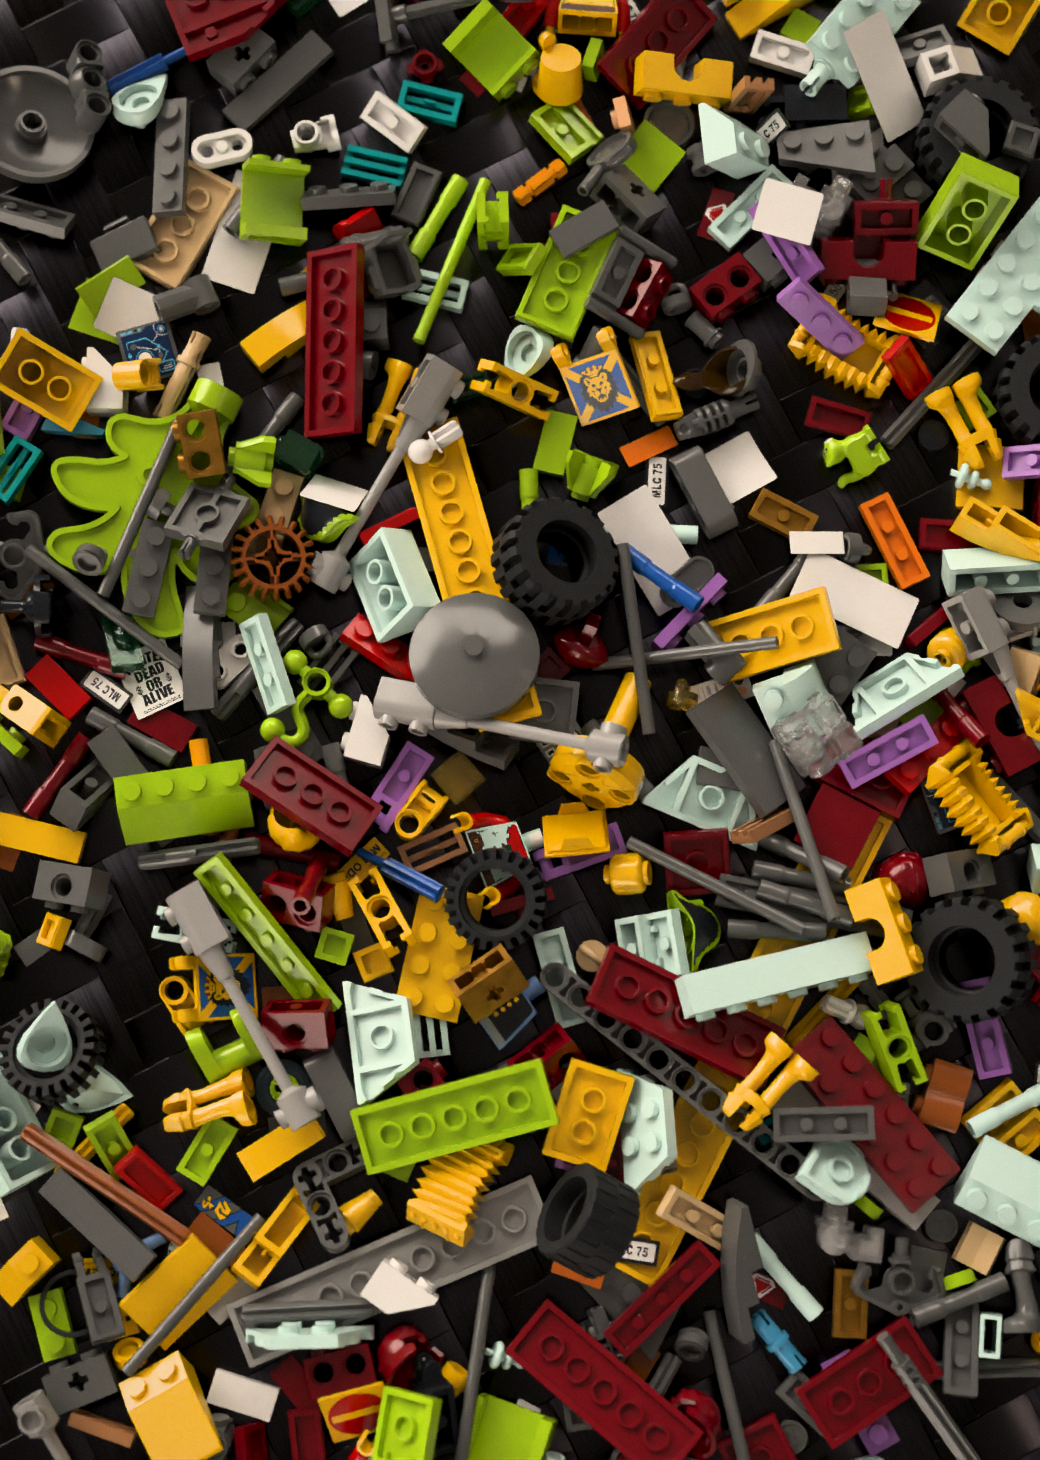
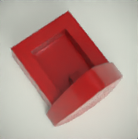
M367 206L346 220L335 224L332 232L341 242L343 237L351 236V234L368 233L384 228L375 208Z

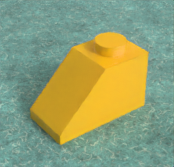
M40 1236L30 1239L1 1268L0 1295L13 1307L61 1258Z

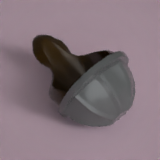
M748 339L738 340L731 346L713 355L702 371L698 373L685 372L676 377L672 384L689 392L706 388L718 396L738 398L758 386L763 375L762 362L758 358L754 343Z

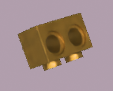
M216 408L176 415L177 422H172V431L175 442L181 441L183 454L177 455L180 472L186 473L187 479L227 473ZM197 419L204 424L205 431L201 437L195 438L188 433L187 424L190 420ZM203 451L209 455L211 462L208 468L199 469L194 465L193 456L196 452Z

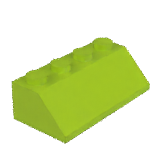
M240 759L113 778L117 811L125 845L255 827L251 793L239 785L247 773L245 760Z

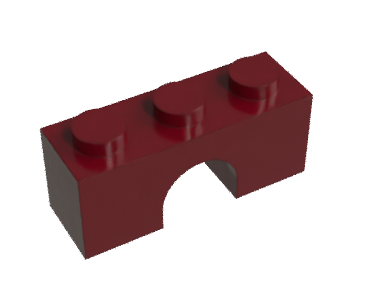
M820 237L819 260L825 267V270L818 276L820 279H825V284L842 285L844 280H849V276L885 278L888 280V285H891V281H894L897 286H905L907 281H915L918 242L914 238H883L882 251L876 260L880 262L873 266H863L854 258V241L851 237Z
M996 674L957 695L960 705L991 736L984 745V748L990 757L987 759L990 769H993L996 776L1000 774L1005 779L1040 761V753L1032 738L1026 732L1010 737L1003 735L997 729L995 724L996 713L1010 704L1011 700Z

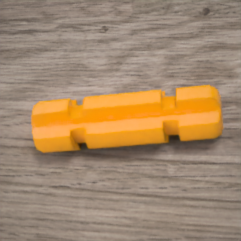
M559 158L548 164V169L544 167L525 182L526 186L520 185L512 193L516 202L521 206H525L533 200V195L537 197L556 183L554 179L560 180L568 173L565 163Z

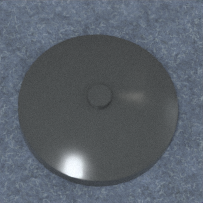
M20 65L0 70L1 174L27 183H49L71 175L86 161L93 145L95 133L84 132L76 124L75 115L77 112L74 109L76 100L72 97L69 90L70 80L57 72L37 66Z
M466 593L443 600L422 617L411 638L409 662L413 680L420 693L430 704L454 717L484 719L510 710L528 694L538 674L540 647L532 623L515 605L490 594Z

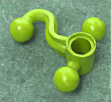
M290 650L283 657L286 672L293 675L299 674L302 677L304 688L295 698L296 704L292 705L291 709L297 726V732L293 736H288L285 733L284 723L278 718L271 717L263 721L260 733L267 742H271L276 735L294 748H297L304 744L309 737L310 726L304 708L312 699L318 701L326 700L330 714L339 719L348 717L352 713L354 705L348 695L337 694L333 690V681L327 671L318 667L310 668L307 665V656L302 651ZM315 677L326 679V686L321 691L316 692L310 689V682Z

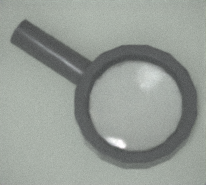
M693 73L691 74L688 81L693 80ZM670 100L652 103L646 110L643 121L646 119L680 148H684L690 142L695 129L694 115L690 107L676 106Z
M622 131L610 136L596 146L589 154L587 165L591 171L577 188L580 195L587 196L603 174L620 166L634 153L637 148V142L630 132Z

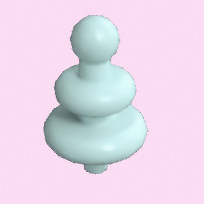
M968 463L962 464L959 471L951 469L950 475L956 477L955 487L957 489H960L965 482L969 490L974 489L976 485L980 486L983 490H989L992 487L991 480L979 478L980 473L978 470L972 471L971 474L968 473L970 468Z
M497 1341L492 1349L485 1348L484 1354L489 1356L490 1368L495 1369L501 1363L503 1369H509L511 1365H515L517 1369H523L504 1352L505 1345L502 1341Z

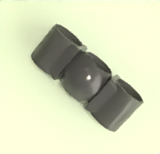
M83 39L78 41L67 62L66 68L70 74L69 90L72 97L76 100L74 104V109L77 112L75 115L76 124L84 132L97 133L100 131L112 108L111 102L108 99L109 84L102 73L104 64L101 62L103 55L101 48L95 42Z

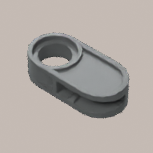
M695 556L686 561L671 576L698 593L714 577L715 570L714 565L708 558ZM660 588L659 595L664 604L672 608L682 606L678 602L669 601L665 591Z

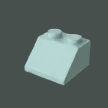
M705 103L698 104L704 162L706 165L735 179L769 169L768 156L770 155V149L764 137L737 119Z

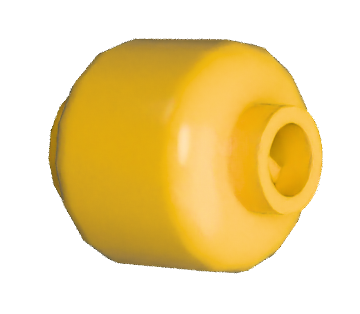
M952 626L941 629L927 646V657L939 660L941 666L951 668L953 664H958L962 668L969 661L965 646L960 638L957 637Z
M636 852L615 854L611 857L609 865L604 866V882L606 885L610 884L613 892L617 895L641 894L646 890L647 885L652 884L653 872L651 861Z

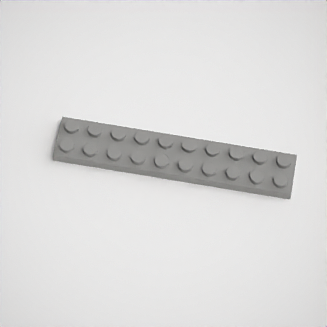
M530 1174L482 1195L485 1201L477 1202L481 1211H474L478 1218L471 1220L475 1232L464 1248L451 1241L447 1242L445 1238L413 1224L226 1304L225 1306L249 1367H255L294 1349L268 1350L264 1347L256 1346L255 1342L246 1343V1328L282 1326V1322L243 1323L241 1310L245 1304L363 1298L360 1295L383 1259L386 1258L391 1261L393 1257L409 1267L407 1273L418 1280L421 1276L439 1288L537 1246L536 1229L543 1202L532 1175ZM374 1305L373 1316L380 1312H383L381 1309ZM369 1317L322 1320H335V1326H348ZM302 1320V1327L315 1325V1321L319 1320Z

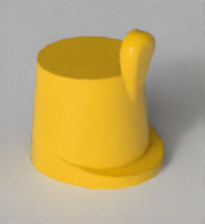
M544 32L540 37L543 52L540 58L539 70L532 79V88L535 94L545 103L554 106H568L578 101L583 93L581 55L571 45L563 43L553 44L554 35L550 32Z

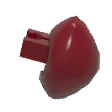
M590 612L584 624L563 627L553 634L555 648L565 664L571 668L582 670L599 667L608 661L607 648L600 635L596 632L602 616Z

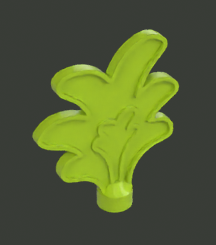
M198 378L187 399V403L174 414L162 418H143L126 413L112 416L107 422L105 436L107 445L112 453L116 455L115 457L95 459L68 456L55 460L51 466V475L62 496L79 508L91 512L104 513L105 515L90 523L59 528L53 531L46 543L49 555L64 568L83 574L73 565V555L81 544L97 545L107 551L108 559L102 572L95 576L105 575L173 419L177 420L176 415L216 408L223 445L225 435L230 425L233 424L244 402L243 399L230 389L205 378ZM192 419L187 424V431L192 437L198 438L204 434L205 427L200 420ZM181 441L177 442L155 492L156 494L159 488H163L172 493L168 502L174 506L178 505L191 482L204 486H217L224 475L219 474L187 479V474L180 472L177 455L183 454ZM203 451L196 452L193 456L194 465L199 469L209 467L211 462L209 455ZM234 483L230 491L249 497L251 504L236 531L238 532L244 531V525L247 524L251 527L254 524V519L259 516L260 507L255 498ZM161 513L157 521L167 523L170 517ZM146 514L145 517H144V518H147V519L154 520V519L150 518L149 516H147V514ZM142 524L140 526V529L137 533V536L133 542L131 549L137 548L139 533L141 532ZM174 538L154 620L132 615L138 625L154 637L164 640L178 638L183 635L184 613L177 592L176 567H179L184 576L196 584L200 546H197L189 560L182 559L177 552L184 541ZM129 555L121 570V585L124 599L134 558ZM231 565L229 584L235 579L232 572L236 570V565Z

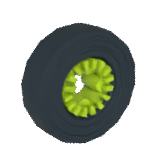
M280 1059L293 1085L306 1086L307 1089L314 1086L304 1065L296 1060ZM265 1066L257 1077L255 1091L257 1100L262 1108L275 1116L274 1112L279 1109L276 1102L282 1092L276 1091L278 1084L269 1067Z

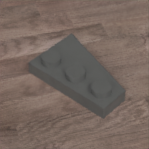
M869 120L785 131L776 140L779 166L816 171L819 168L836 170V174L848 176L849 173L865 175L866 179L876 180Z
M616 1267L606 1272L601 1289L580 1283L599 1305L604 1306L605 1311L613 1320L649 1286ZM680 1306L639 1345L641 1350L652 1361Z

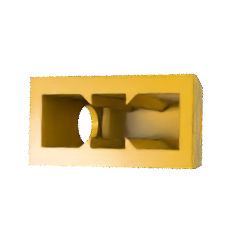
M5 684L0 685V713L54 749L72 722L17 684L12 688Z

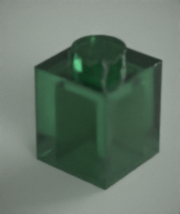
M289 429L285 436L280 435L277 439L274 458L280 466L310 481L325 454L322 446Z

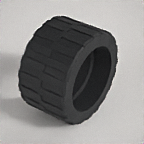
M588 1163L579 1164L569 1169L556 1182V1185L551 1189L543 1204L536 1229V1242L539 1252L585 1278L596 1279L605 1275L624 1256L636 1232L640 1216V1201L636 1190Z

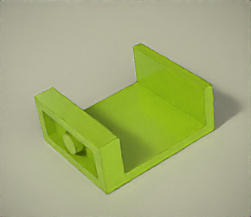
M482 0L442 43L498 101L503 97L505 99L510 97L518 87L516 83L524 75H530L538 67V60L541 58V54L488 0Z
M263 154L252 155V158L249 157L242 164L239 239L301 246L307 241L308 228L302 227L303 211L301 197L304 193V177L310 172L311 165L301 164V160L293 158L283 159V162L273 161L270 156Z
M482 1393L477 1396L468 1460H544L546 1452L550 1450L559 1420L493 1395Z

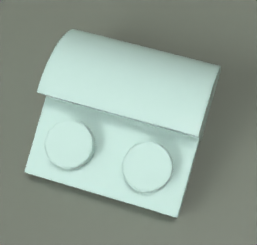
M814 659L785 668L782 675L753 684V693L774 740L780 739L781 743L794 739L785 734L787 726L799 728L806 724L810 731L806 735L804 734L807 740L828 729L837 718V712Z
M679 908L614 920L619 947L675 975L690 973Z

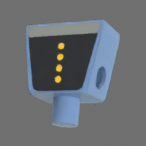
M535 975L527 980L530 985L528 988L523 990L517 997L510 999L494 1010L491 1015L479 1021L499 1050L537 1014V1011L530 1002L546 990Z

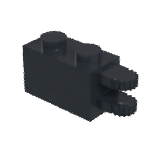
M824 84L815 97H809L804 94L809 89V85L803 91L800 89V85H784L781 96H769L759 108L763 110L779 108L790 124L786 131L846 123V86L844 84ZM769 114L761 116L759 118V125L769 116Z
M425 1351L424 1353H417L413 1360L414 1379L408 1380L409 1391L442 1399L433 1454L434 1458L456 1451L459 1428L454 1388L442 1375L440 1364L433 1360L429 1353Z

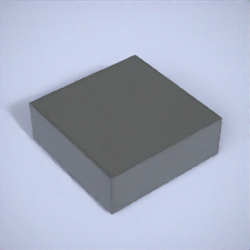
M1011 120L1001 153L1031 162L1040 138V128Z

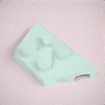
M906 652L856 683L852 693L855 700L852 704V714L855 718V726L852 727V732L856 740L860 742L965 677L962 668L958 664H953L951 668L941 666L937 659L921 658L919 655Z
M695 755L686 760L641 801L644 805L701 829L727 827L728 834L729 831L756 818L755 810L741 791L712 785H696L698 764L719 773H723L726 770L724 767ZM757 842L739 844L753 851H756L758 847Z
M344 981L342 984L357 1104L365 1106L370 1104L420 1063L411 999L401 995Z
M618 1068L616 1071L635 1077L620 1128L624 1183L633 1187L639 1196L642 1193L640 1187L646 1181H654L661 1174L662 1169L665 1166H669L678 1157L672 1089L664 1085L655 1084L653 1080L634 1074L630 1069Z
M335 1320L315 1321V1325L302 1327V1321H284L282 1326L246 1328V1343L255 1342L256 1346L264 1347L268 1350L341 1348L360 1343V1340L374 1339V1325L335 1326Z

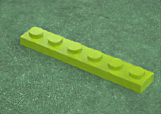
M222 852L216 854L193 872L294 999H332L333 1011L335 1012L339 1009L342 1002Z

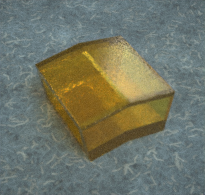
M459 750L430 774L455 805H460L486 781L465 754Z

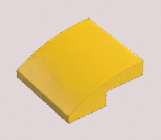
M976 445L984 463V468L978 470L980 473L979 478L991 480L992 487L989 490H983L980 486L976 485L974 489L969 490L965 482L960 489H956V508L963 509L970 496H973L999 512L1003 505L1015 512H1023L1025 480L1006 481L1002 479L1003 458L995 462L985 445ZM960 450L958 452L957 471H959L962 464L967 463L962 458L963 453ZM970 466L968 473L971 474L974 469Z
M1007 1077L961 1117L960 1122L970 1133L966 1120L989 1108L997 1107L1022 1094V1092L1013 1080ZM1031 1107L985 1134L1029 1155L1040 1145V1111L1036 1107ZM984 1134L978 1138H974L978 1144L982 1140Z

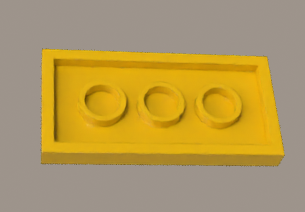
M824 586L708 622L725 642L777 636L779 640L778 649L740 653L747 664L726 684L842 650L827 588Z
M467 892V905L470 913L480 923L485 896L477 897V894ZM419 894L411 929L418 943L411 947L409 944L407 946L397 995L411 999L413 1014L457 1023L461 1002L447 983V980L470 965L475 944L471 946L466 943L467 939L463 936L459 937L455 933L457 931L455 926L450 925L448 921L450 918L449 914L445 912L444 908L446 904L444 894L437 903Z

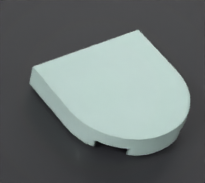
M815 1141L795 1180L828 1203L848 1205L861 1198L867 1192L871 1182V1173L868 1172V1167L864 1160L865 1155L853 1142Z

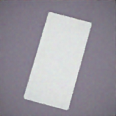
M880 10L844 31L843 35L887 142H891L917 126L923 117L924 110L884 10Z
M236 170L232 183L240 187V191L217 226L202 274H207L211 281L254 294L271 243L242 240L239 237L235 238L223 228L224 223L237 206L241 204L242 171Z
M647 485L641 486L598 512L600 520L605 524L606 530L610 532L615 545L629 543L670 576L690 559ZM633 571L634 577L658 616L672 609V607H668L662 602L659 595L660 587ZM665 592L666 597L669 601L676 602L674 599L670 597V595L667 592Z
M808 554L790 596L824 586L827 588L835 620L898 649L919 599L827 554Z

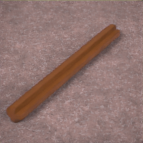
M29 1123L23 1129L20 1135L22 1141L177 1246H181L189 1237L190 1229L35 1124Z

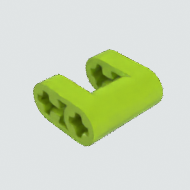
M236 1008L230 1010L229 1014L241 1037L214 1050L201 1026L184 1033L192 1054L210 1084L227 1077L233 1071L248 1067L264 1059Z

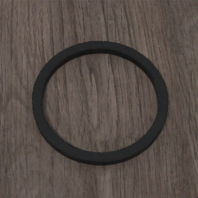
M75 1269L56 1274L47 1282L40 1296L39 1310L43 1322L52 1332L62 1337L76 1338L89 1334L88 1328L78 1332L60 1330L49 1321L44 1308V1300L49 1288L60 1278L76 1275Z

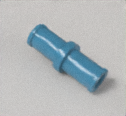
M764 1308L758 1310L752 1315L753 1319L751 1318L754 1330L766 1343L765 1348L768 1352H774L790 1374L796 1373L803 1367L802 1365L806 1364L807 1360L789 1341V1334L785 1330L781 1331L766 1313V1310Z

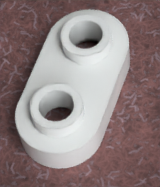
M232 128L199 136L191 146L194 163L203 169H212L245 161L251 156L253 151L251 135L241 128ZM239 145L242 147V149L239 151H235L232 149V147ZM205 152H210L213 154L209 158L202 156V154Z
M242 634L231 637L219 649L220 667L224 671L221 678H217V689L229 687L251 663L247 650L243 655L236 654L237 646L245 645Z

